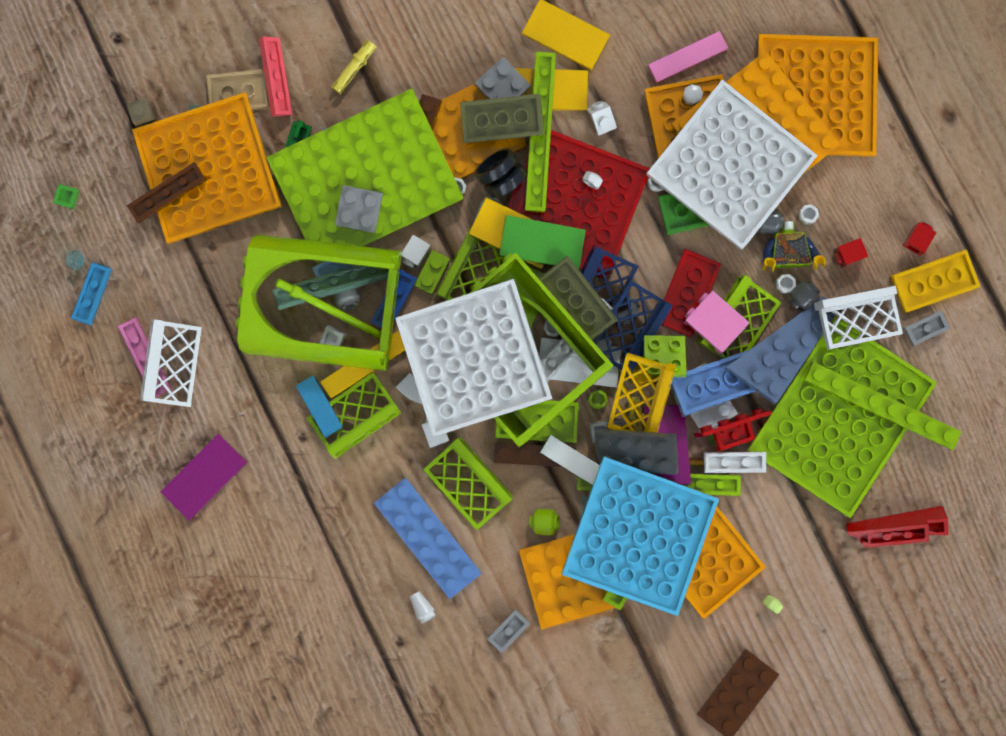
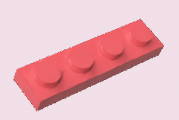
M263 36L259 38L271 116L289 117L292 115L280 38Z

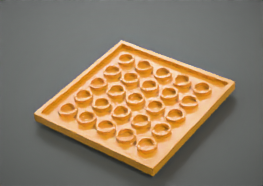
M758 34L757 57L765 51L768 52L840 143V146L827 156L875 157L877 147L878 38Z
M767 51L726 81L727 84L818 155L805 172L840 146V143ZM709 95L671 123L672 128L677 134L680 133Z
M246 92L132 129L150 190L194 162L197 163L207 179L204 183L157 212L167 244L282 207Z

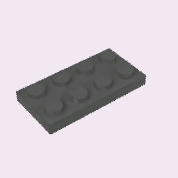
M602 429L595 431L598 465H600L604 456L648 473L678 474L676 434Z

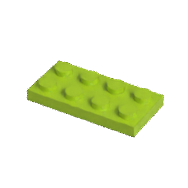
M547 400L519 409V411L533 425L560 401ZM572 402L529 440L547 441L550 435H552L561 442L577 443L579 402ZM496 421L495 438L511 439Z

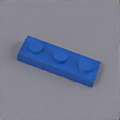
M401 269L394 322L417 281L416 277ZM385 297L371 320V323L382 328Z

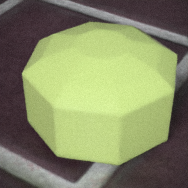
M766 595L762 601V604L775 614H779L783 608L782 603L773 596Z

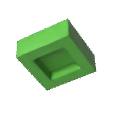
M58 184L53 203L74 210L80 190Z

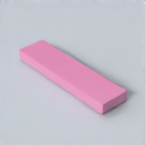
M719 31L649 64L648 68L656 84L727 51L728 47Z
M135 317L119 325L118 328L143 377L148 338L138 318ZM161 367L158 370V375L162 380H165L166 375ZM166 381V386L169 388V390H172L169 382ZM163 385L156 389L155 398L167 392Z

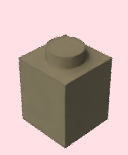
M147 98L127 104L132 122L137 128L157 121L152 104Z

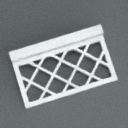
M896 286L815 302L814 307L815 311L819 310L827 350L903 334L894 297L897 294ZM889 300L890 305L888 313L880 309L883 301ZM865 305H869L874 309L870 317L861 312ZM847 308L856 313L852 320L844 316ZM827 312H832L838 316L834 324L827 321ZM877 312L885 317L881 325L873 320ZM859 315L867 320L863 329L855 324ZM841 319L849 324L845 332L836 327ZM888 320L894 323L895 332H889L884 328ZM870 323L878 328L875 336L866 332ZM852 327L860 332L856 340L848 336ZM833 331L842 336L837 344L832 343L831 335Z
M155 319L151 320L140 401L191 407L202 327ZM165 326L173 327L177 333L169 341L164 335ZM187 330L196 331L195 340L188 343L182 334ZM180 337L186 346L177 352L171 345V342ZM168 345L174 352V355L165 361L161 355V349ZM189 348L193 354L192 360L185 363L179 354ZM177 356L183 366L174 372L168 365V362ZM165 365L172 374L165 380H162L158 375V370ZM186 368L190 373V378L185 383H182L176 374ZM174 376L181 386L171 392L165 382ZM163 385L169 395L163 399L155 398L156 389ZM183 388L187 393L186 402L178 401L173 394Z

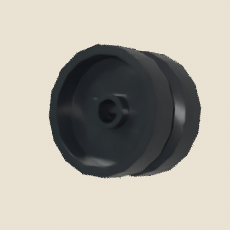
M504 148L493 153L483 160L474 171L478 181L481 184H485L484 189L491 198H498L516 188L526 177V170L521 163L516 162L517 157L510 148Z

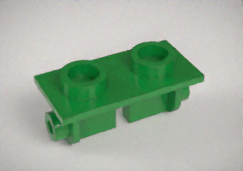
M297 120V122L293 121L285 148L308 138L312 126L305 125V122Z

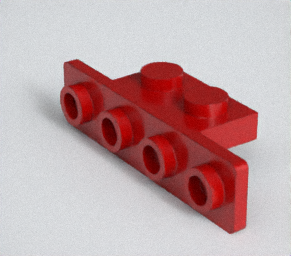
M757 408L752 410L750 415L743 413L734 416L735 420L729 421V419L720 420L717 422L718 425L714 427L712 425L702 426L700 431L694 433V436L705 437L712 434L716 450L722 451L755 440L750 421L771 415L772 411Z

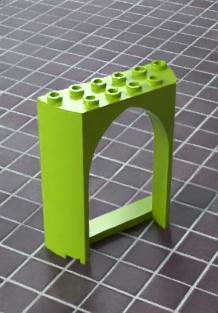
M262 234L252 237L248 245L247 256H244L243 259L245 275L242 276L240 284L243 292L242 297L238 301V308L241 309L240 317L236 320L239 350L249 355L388 372L402 251ZM302 260L389 269L379 351L305 342L284 335L274 328L261 312L256 299L258 288L278 268Z
M510 253L502 260L503 264L499 268L493 267L486 274L488 277L483 282L477 281L471 287L472 291L470 293L514 279L521 301L530 304L541 312L593 372L533 425L530 424L519 410L494 417L517 446L521 447L595 382L600 380L614 365L518 254L512 255Z

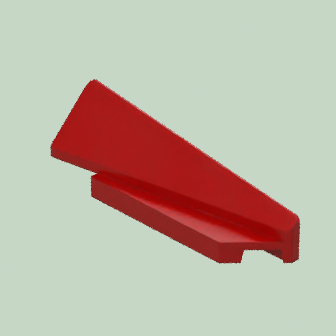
M943 506L846 524L848 535H852L860 540L861 544L867 548L929 542V535H949L948 517Z

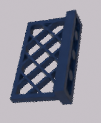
M593 245L581 273L593 288V277L602 274L605 284L594 289L597 291L607 287L610 297L604 300L606 302L611 300L614 306V299L619 298L628 281L633 279L639 266ZM603 256L610 257L614 266L603 269L601 265ZM623 265L632 267L629 275L621 278L618 267ZM615 269L619 279L608 283L604 272ZM620 282L621 292L612 296L609 286Z
M629 280L611 309L618 319L616 323L619 333L608 335L607 330H605L593 342L597 344L598 341L606 339L608 350L602 351V353H609L610 358L607 357L609 361L622 370L627 353L640 357L643 356L644 335H656L673 305ZM632 286L638 289L640 298L629 300L628 292ZM653 298L658 301L654 309L646 311L644 300ZM641 301L643 312L632 314L630 303ZM627 304L629 315L618 318L617 310L619 306ZM644 315V325L635 328L633 317ZM630 318L632 329L621 331L619 321ZM633 332L635 340L632 344L625 345L623 335ZM620 336L622 346L611 349L609 338ZM623 350L624 357L620 364L613 360L612 352ZM630 360L628 366L633 372L638 362Z

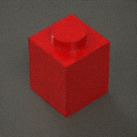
M919 222L913 226L902 246L920 256L926 252L937 232L932 230L933 227L931 225Z
M861 238L834 249V259L838 265H841V268L868 257Z

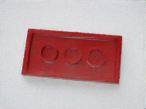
M683 250L663 299L673 305L661 326L692 338L695 330L689 325L686 326L684 324L687 319L685 314L692 307L696 309L700 305L698 300L705 293L710 294L722 263L690 250Z

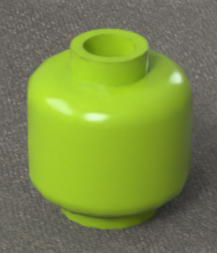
M537 509L533 516L529 518V526L533 528L534 533L537 535L551 536L560 528V516L553 509Z

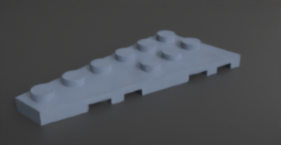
M822 297L819 301L826 300L827 298ZM814 305L809 310H804L724 369L771 403L776 404L823 335L819 310L815 311ZM827 312V321L831 323L835 314Z

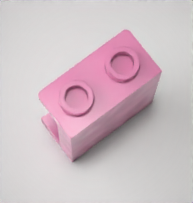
M712 290L709 295L705 293L698 300L700 305L696 309L692 307L685 314L687 319L684 324L692 327L715 348V352L721 355L746 328L749 322Z

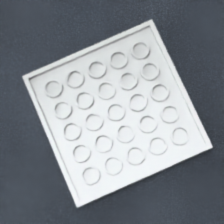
M721 80L646 175L737 248L743 250L818 155L724 80Z
M514 279L395 318L433 437L553 399Z

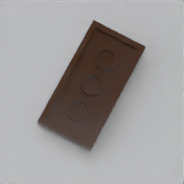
M745 648L697 712V715L722 735L734 736L780 674Z

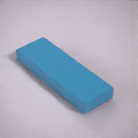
M91 263L71 319L92 326L112 272L111 268Z
M314 376L296 385L324 437H328L343 428Z

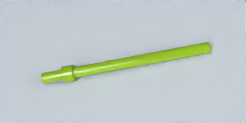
M281 279L276 281L275 286L288 292L289 296L295 299L300 298L375 338L381 339V331L302 291V288L295 284L291 285Z

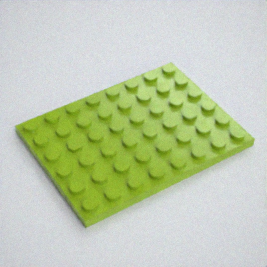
M412 88L266 157L305 240L366 246L464 199ZM343 185L383 193L376 233L335 225ZM316 261L317 265H319V264L325 262V261Z
M836 316L832 319L831 324H834ZM840 320L836 327L845 332L849 324ZM852 327L848 336L856 340L860 332ZM835 331L831 335L833 344H837L842 337ZM823 333L747 451L766 452L767 465L840 513L851 518L907 429L803 381L811 363L820 364L917 411H920L938 382L873 340L827 350Z

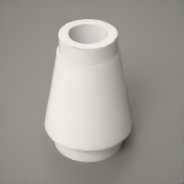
M420 591L409 597L416 618L422 624L436 616L434 613L435 609Z

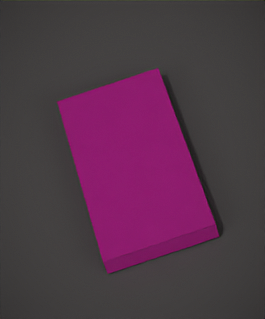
M665 405L658 433L676 434L679 472L677 475L650 474L683 486L691 485L685 416L682 417L678 405ZM648 406L643 407L644 415L650 412Z
M217 434L169 482L161 493L188 520H191L248 462L220 434Z

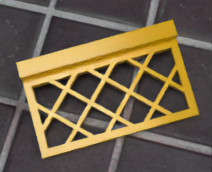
M627 353L607 428L619 431H636L633 424L641 421L645 427L644 432L658 433L676 365L672 363L666 365ZM629 361L638 362L641 369L632 373L628 366ZM651 367L661 369L660 375L652 379L647 371ZM644 372L648 382L640 385L635 375ZM631 378L636 388L627 391L624 381ZM651 384L655 393L647 397L642 388ZM639 391L643 400L635 403L630 394ZM626 396L631 406L623 409L619 399ZM643 403H646L650 409V412L642 415L637 407ZM634 409L639 418L630 422L625 412ZM622 415L627 424L620 426L613 422L615 417Z

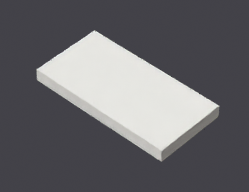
M541 338L540 361L561 340ZM596 344L601 351L608 350L606 345ZM621 350L612 352L613 360L620 364ZM575 354L551 380L582 383L593 372ZM613 366L610 371L593 385L617 388L619 368Z

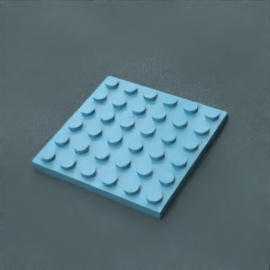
M603 456L561 574L678 616L719 499Z

